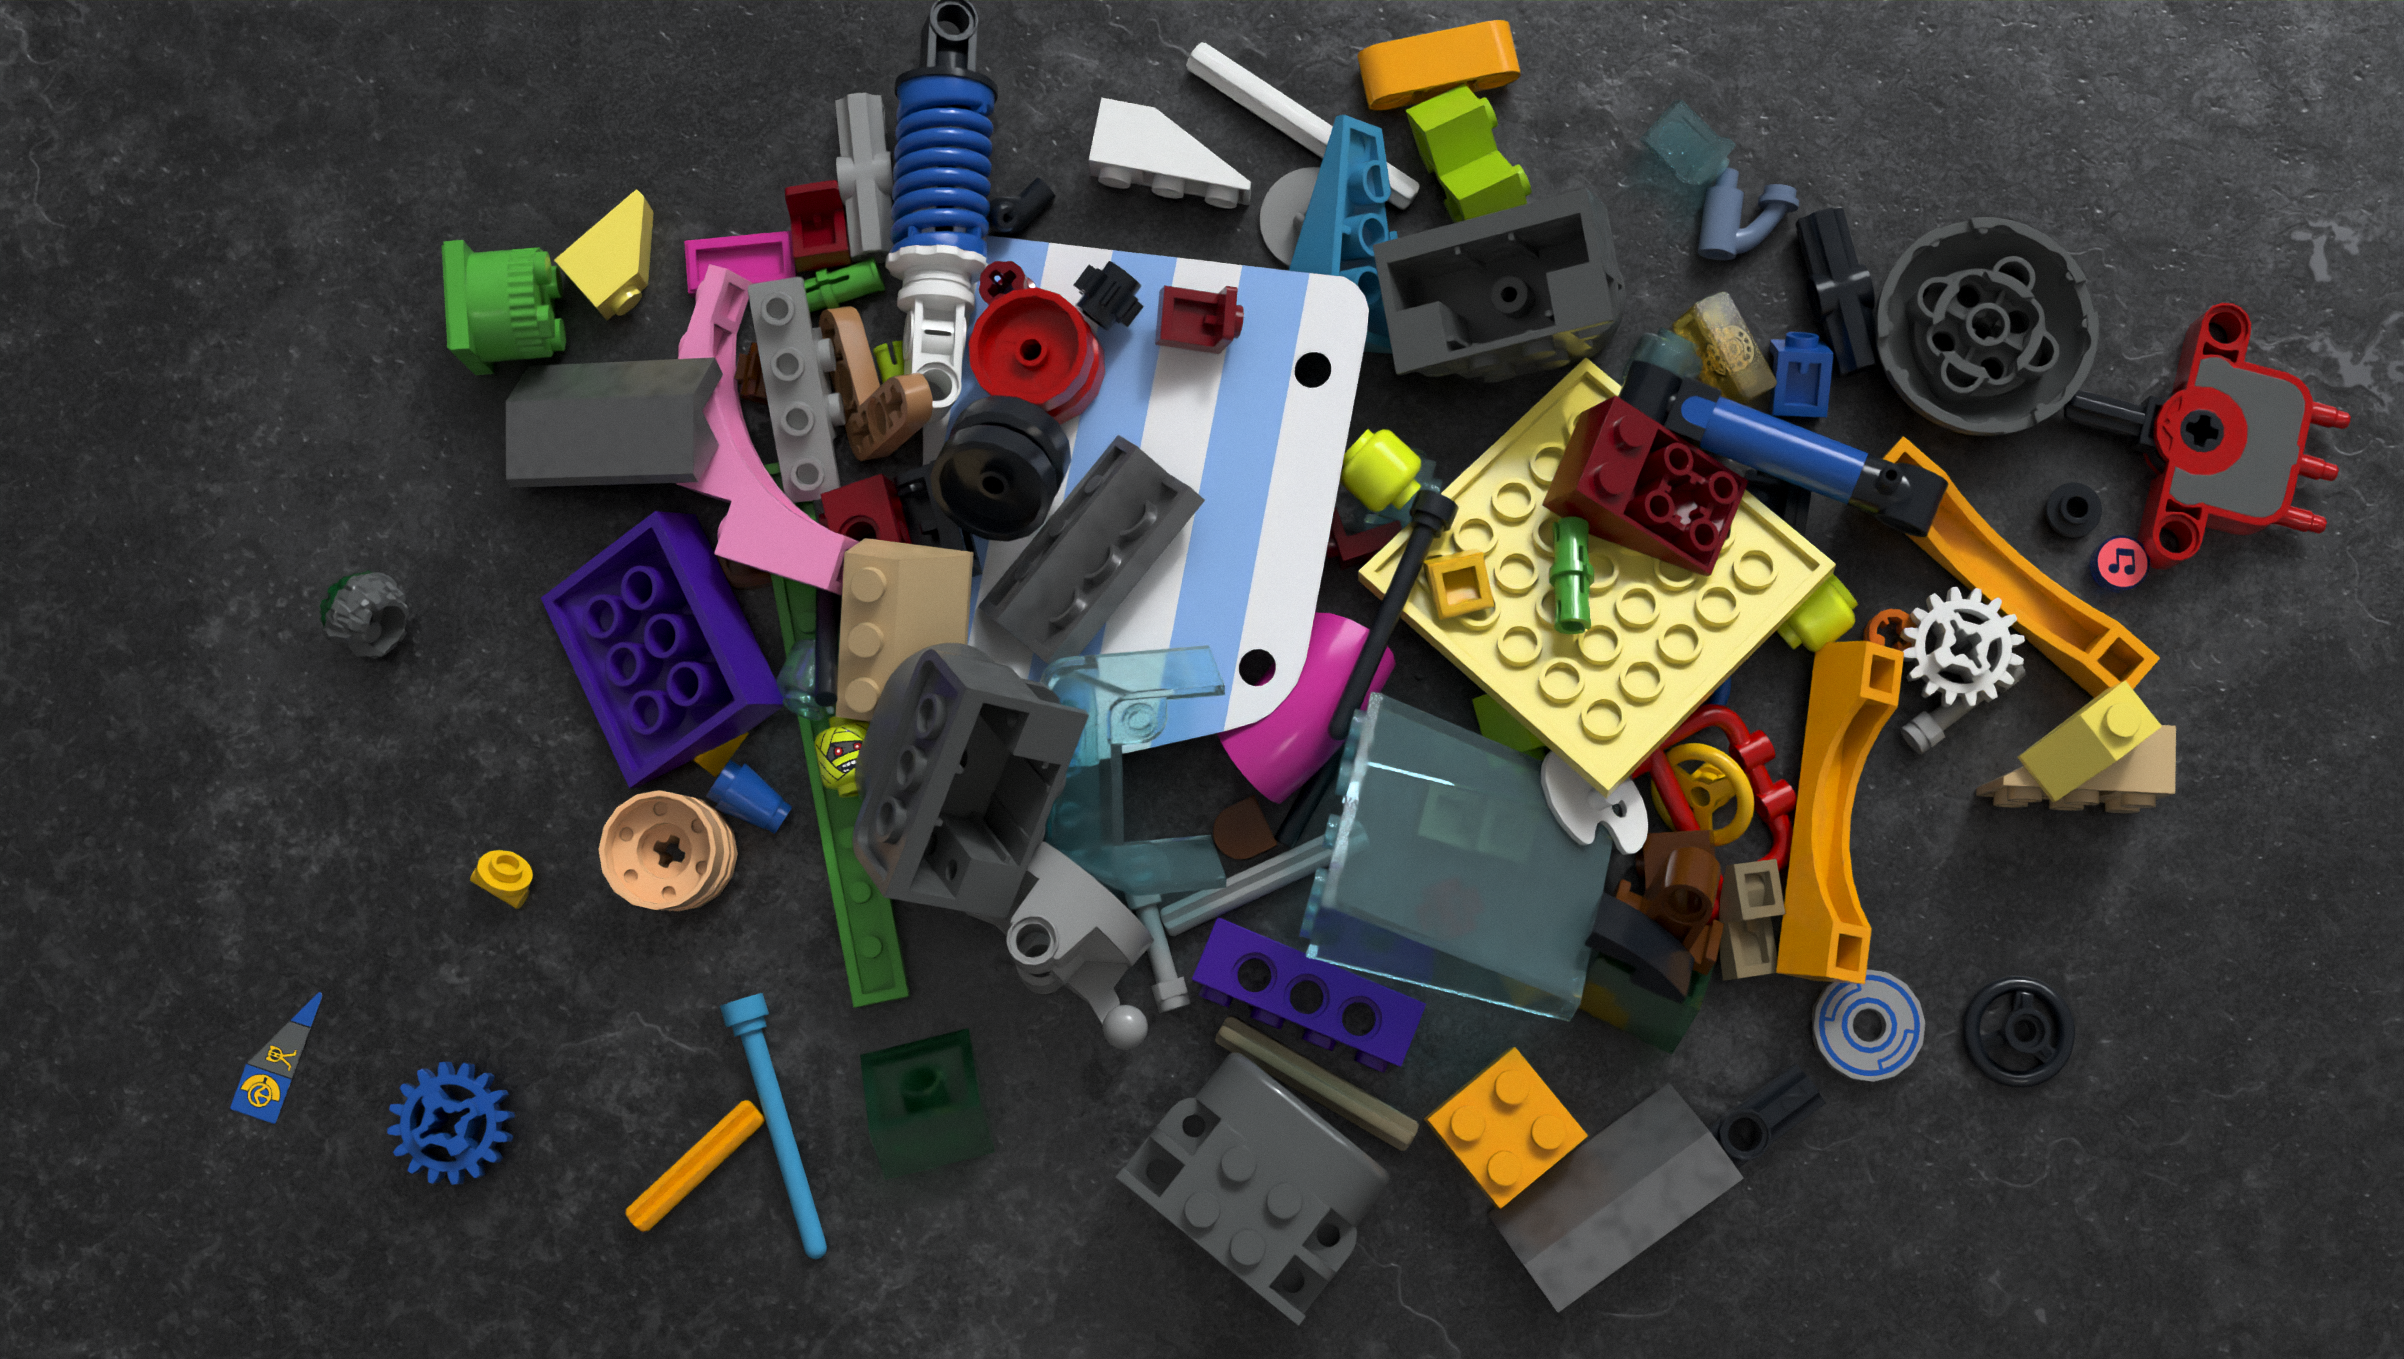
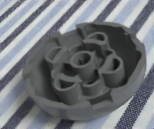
M1976 217L1971 218L1969 221L1951 224L1942 228L1938 227L1919 238L1902 254L1887 275L1881 288L1875 311L1874 334L1878 357L1884 373L1892 387L1909 407L1925 419L1945 429L1973 436H1997L2030 428L2052 416L2070 401L2082 386L2092 367L2099 338L2098 312H2094L2091 297L2084 283L2087 279L2073 257L2062 246L2041 231L2026 224L2002 218ZM1961 288H1972L1977 293L1978 303L1975 307L1966 308L1959 304L1956 294ZM2018 313L2020 315L2025 332L2021 334L2010 332L2008 314ZM1972 327H1978L1982 329L1986 335V339L1983 340L1979 338L1974 333L1976 329H1973ZM1940 333L1949 336L1953 342L1952 351H1939L1933 344L1932 337ZM1989 359L1996 361L2001 367V377L1998 380L1990 378L1985 367H1980L1982 361Z

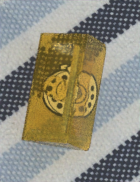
M1722 291L1695 303L1672 324L1703 383L1722 390L1721 397L1746 406L1777 385L1774 374L1727 292Z

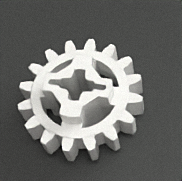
M1952 587L1947 592L1945 603L1935 593L1930 595L1926 599L1930 612L1927 613L1922 609L1915 608L1909 617L1917 625V628H1904L1900 634L1902 639L1912 643L1911 648L1903 651V661H1913L1915 668L1906 676L1908 682L1922 678L1926 685L1923 687L1921 696L1927 698L1936 690L1941 692L1942 707L1948 708L1952 705L1956 696H1959L1965 709H1970L1976 705L1977 693L1989 703L1998 697L1996 688L1993 685L1994 683L2008 688L2015 681L2006 669L2018 668L2023 665L2024 659L2013 654L2012 648L2022 644L2025 641L2024 636L2018 634L2010 635L2008 630L2018 618L2015 614L2007 615L2003 618L2000 617L1997 611L2001 606L2002 600L1998 597L1988 605L1981 603L1982 593L1979 588H1975L1967 599H1962L1958 587ZM1958 612L1974 615L1983 620L1984 623L1978 625L1963 621ZM1933 624L1934 629L1932 630L1937 637L1934 651L1926 656V635ZM1968 639L1973 648L1967 653V656L1959 654L1955 657L1951 653L1950 647L1955 644L1956 640L1964 642ZM1996 640L1998 648L1997 659L1992 671H1990L1991 665L1986 657L1990 643ZM1947 671L1958 674L1964 683L1968 682V684L1948 681L1938 673Z

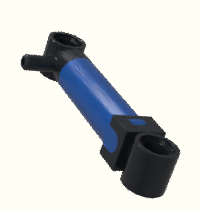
M1644 361L1632 362L1618 397L1698 449H1705L1874 515L1875 519L1897 531L1917 537L1928 536L1948 487V482L1943 477L1912 464L1889 462L1721 397L1722 390L1686 376L1682 379L1675 373L1658 365Z

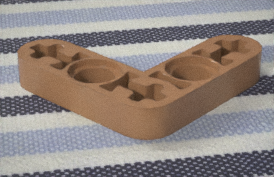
M852 306L826 309L820 315L819 327H821L823 339L830 338L834 347L836 371H831L830 376L835 393H840L843 399L846 424L844 426L852 452L860 461L890 456L930 420L933 410V399L928 381L922 374L913 373L890 377L880 386L864 326L858 311Z

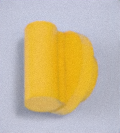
M495 850L484 854L479 859L477 867L470 877V881L514 908L519 909L529 895L530 891L528 888L532 881L533 872L528 862L519 855L510 851Z

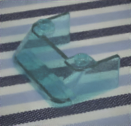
M1209 645L1064 657L1048 665L1041 676L1040 682L1049 686L1060 699L1061 705L1084 709L1089 714V717L1066 771L1064 790L1055 799L1045 823L1047 843L1070 858L1097 881L1131 895L1145 896L1226 888V875L1211 835L1124 842L1122 746L1148 743L1162 733L1168 717L1167 700L1225 695V684Z

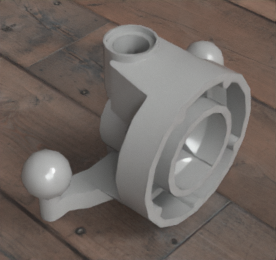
M1042 841L1041 845L1034 850L1007 919L969 912L965 913L996 925L1006 935L1010 955L1016 964L1021 981L1027 989L1038 994H1049L1057 991L1064 985L1090 1004L1103 1026L1104 1037L1110 1045L1122 1050L1136 1048L1144 1041L1147 1035L1148 1023L1146 1017L1141 1010L1134 1006H1120V1001L1114 987L1128 968L1132 967L1148 949L1154 939L1139 919L1110 891L1066 855ZM1044 952L1041 956L1033 958L1034 955ZM1050 971L1049 976L1042 978L1031 975Z

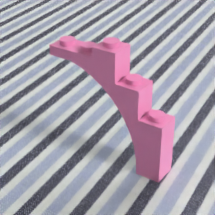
M709 264L705 278L698 286L696 292V305L687 332L682 336L679 343L678 359L715 357L723 373L722 378L702 410L719 446L698 482L676 484L699 494L731 503L727 515L723 518L718 528V544L715 555L842 596L844 552L859 543V541L835 533L815 522L795 506L777 486L764 467L751 441L744 421L737 380L734 379L737 332L749 299L748 286L754 283L729 269Z

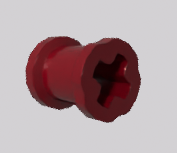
M994 261L986 266L980 275L979 293L982 299L990 305L992 301L1004 296L1003 292L1009 286H1012L1014 290L1037 287L1025 275L1023 269L1013 261ZM997 275L1001 278L998 282L994 279Z

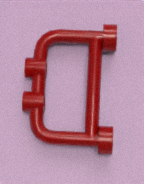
M1718 704L1699 706L1629 778L1633 780L1649 772L1676 831L1701 830L1663 750L1708 726L1721 728L1730 743L1728 747L1730 757L1740 766L1751 785L1754 796V808L1760 818L1768 824L1772 833L1773 846L1770 852L1757 861L1776 859L1778 872H1781L1790 861L1793 825L1788 813L1796 809L1797 797L1788 782L1780 779L1773 783L1764 764L1775 759L1774 747L1763 731L1756 730L1750 734L1740 716L1728 707ZM1722 874L1712 915L1706 924L1708 926L1714 919L1719 920L1720 897L1724 879Z

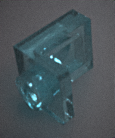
M1675 99L1639 139L1683 184L1701 185L1703 182L1709 184L1718 178L1729 165L1730 160L1727 158V155L1736 146L1729 137H1719L1682 99Z

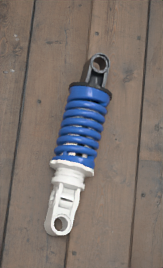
M936 0L921 30L919 68L899 75L895 80L894 93L899 101V106L896 110V122L898 125L895 130L897 145L894 150L896 164L893 169V179L896 183L892 189V199L895 203L891 208V219L894 225L890 228V240L894 246L886 256L885 267L892 276L903 280L902 289L898 292L897 306L900 310L907 313L903 335L904 375L920 373L928 382L937 384L944 393V400L933 401L932 415L927 423H933L944 418L961 392L962 360L966 343V319L964 316L971 314L975 309V296L971 293V284L980 281L981 273L989 265L987 264L988 244L982 239L989 231V222L985 217H987L990 210V203L986 198L990 194L991 183L987 178L991 174L992 165L988 160L992 155V143L988 138L993 134V124L987 117L994 112V104L998 98V87L989 77L975 72L978 14L973 4L968 0ZM946 21L954 24L961 34L950 35L945 33L939 27L938 22Z

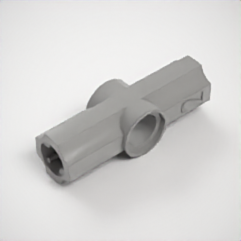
M866 92L847 94L846 97L835 100L841 154V157L836 158L837 178L843 205L846 206L849 251L853 262H862L874 256L877 263L886 262V256L894 246L890 240V228L894 225L891 219V208L893 205L892 189L896 183L893 179V157L887 147L885 108L881 95H871Z

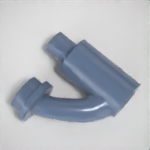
M1731 168L1717 169L1715 186L1706 189L1697 253L1708 259L1731 260L1736 257V254L1753 249L1771 233L1785 213L1794 212L1799 209V200L1796 198L1797 190L1782 184L1766 185L1763 194L1758 198V206L1765 210L1750 225L1741 229L1740 220L1744 192L1737 189L1739 172Z

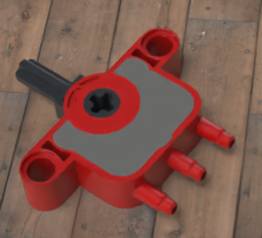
M2233 303L2213 305L2190 324L2185 335L2172 392L2174 395L2169 399L2149 396L2141 402V405L2078 390L2071 400L2064 405V418L2068 421L2133 437L2130 449L2143 452L2147 465L2158 475L2150 483L2137 537V543L2146 554L2147 565L2155 569L2166 570L2192 557L2200 548L2205 527L2234 535H2250L2272 524L2318 534L2324 532L2327 520L2325 517L2290 505L2293 500L2298 475L2314 480L2334 481L2339 472L2337 465L2325 462L2321 458L2303 454L2310 423L2326 428L2346 429L2350 423L2351 416L2347 412L2337 410L2336 407L2314 402L2308 387L2298 377L2287 372L2245 362L2251 335V322L2248 314L2241 307ZM2209 323H2216L2226 331L2227 344L2219 343L2213 339L2209 332ZM2190 427L2193 428V435L2186 432V430ZM2194 438L2202 441V443L2198 446L2194 445ZM2161 529H2167L2177 536L2179 542L2177 553L2167 551L2161 545L2159 539Z

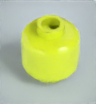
M1367 429L1344 454L1340 482L1372 512L1382 511L1390 503L1400 510L1421 487L1414 479L1420 471L1421 459L1388 429L1379 430L1375 434Z
M1832 574L1776 631L1793 650L1803 644L1809 651H1819L1827 642H1835L1854 626L1856 619L1852 609L1858 603L1844 584Z

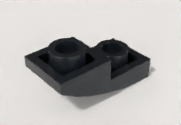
M1602 892L1594 906L1584 945L1631 965L1632 970L1629 983L1682 1005L1686 998L1695 958L1681 942L1656 921L1627 903Z

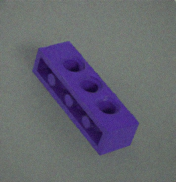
M1219 917L1216 919L1192 977V982L1201 985L1198 996L1226 1008L1230 1007L1232 999L1252 1006L1251 1018L1281 1030L1284 1021L1295 1024L1305 1029L1301 1039L1333 1052L1336 1042L1357 1050L1354 1061L1382 1073H1385L1388 1064L1397 1068L1402 1066L1426 1006V1003ZM1248 961H1260L1270 971V983L1260 992H1249L1238 981V971ZM1310 982L1319 988L1322 994V1003L1316 1012L1302 1014L1293 1008L1290 1002V992L1296 984ZM1354 1003L1367 1006L1373 1014V1026L1363 1036L1350 1034L1342 1023V1014L1345 1008Z

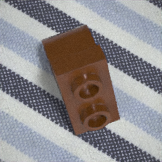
M1682 847L1674 850L1667 856L1643 897L1630 892L1631 883L1624 879H1620L1612 896L1641 911L1670 932L1695 958L1692 970L1707 976L1716 962L1724 923L1715 919L1710 926L1706 925L1711 918L1721 868L1717 859L1707 851L1696 847Z

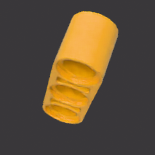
M1505 20L1486 21L1382 42L1364 48L1357 55L1368 107L1372 110H1388L1422 103L1463 83L1472 92L1497 88L1510 84L1521 76L1510 25Z

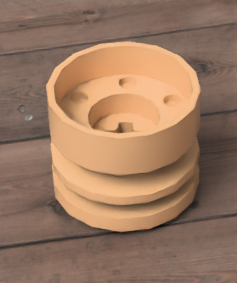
M660 790L636 794L618 806L603 827L599 845L602 873L614 892L632 905L653 910L683 911L699 908L721 894L732 878L738 855L734 831L721 811L716 810L714 806L703 799ZM670 843L679 844L678 848L685 852L682 862L673 861V856L666 852L667 846Z

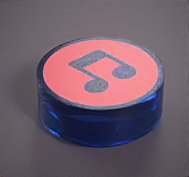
M2125 535L2113 536L2099 544L2093 551L2090 559V570L2094 580L2102 588L2111 592L2119 593L2133 589L2145 580L2150 569V557L2146 554L2143 544L2137 539Z

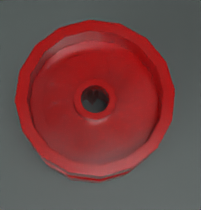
M1041 288L1013 290L992 301L976 320L969 340L970 366L979 385L990 396L998 395L1021 398L1041 407L1059 425L1085 411L1098 396L1105 376L1104 349L1095 331L1084 320L1077 308L1060 294Z

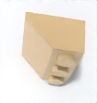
M868 538L863 539L844 552L836 717L871 722L887 680L904 660L914 653L936 644L961 643L968 645L973 552Z

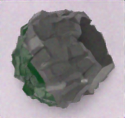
M367 570L363 573L343 576L342 579L327 589L328 598L323 599L319 606L321 608L320 620L323 624V636L333 643L336 642L343 647H349L357 658L370 657L377 659L378 657H383L397 646L398 641L402 642L407 634L405 627L410 613L408 606L405 604L406 598L397 588V583L384 573H374Z

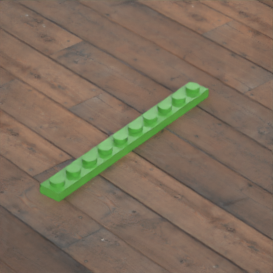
M779 462L764 465L772 479L784 493ZM815 500L794 503L795 506L819 523ZM771 574L853 1007L859 1008L911 997L892 899L883 897L853 851V830L863 802L860 796L841 798L839 797L838 790L825 787L821 781L814 741L819 733L830 728L829 718L836 716V704L830 707H823L815 702L816 588ZM838 623V663H839L840 629H839V623Z

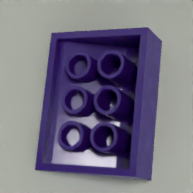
M653 512L541 597L629 788H638L695 759L696 756L750 731L787 704L695 514Z

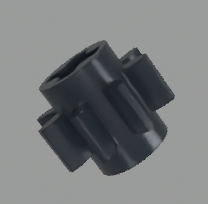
M1108 261L1102 270L1099 268L1095 269L1089 264L1073 285L1082 295L1075 306L1090 320L1107 331L1115 321L1129 327L1144 307L1138 302L1139 299L1135 297L1142 287L1141 284L1111 261Z

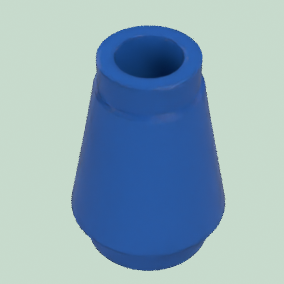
M732 760L727 763L706 795L708 799L717 804L716 810L762 829H767L773 834L776 833L793 807L783 801L784 799L746 763L741 767Z

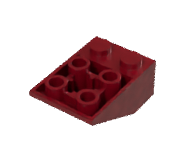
M1615 395L1581 413L1542 506L1561 518L1578 517L1586 520L1589 523L1588 534L1707 577L1712 574L1748 480Z

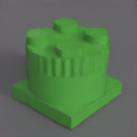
M464 240L444 241V245H442L447 348L475 375L494 374V362L552 357L555 351L565 350V326L562 318L556 319L554 300L563 297V282L559 266H551L547 251L543 252L540 247L474 253Z

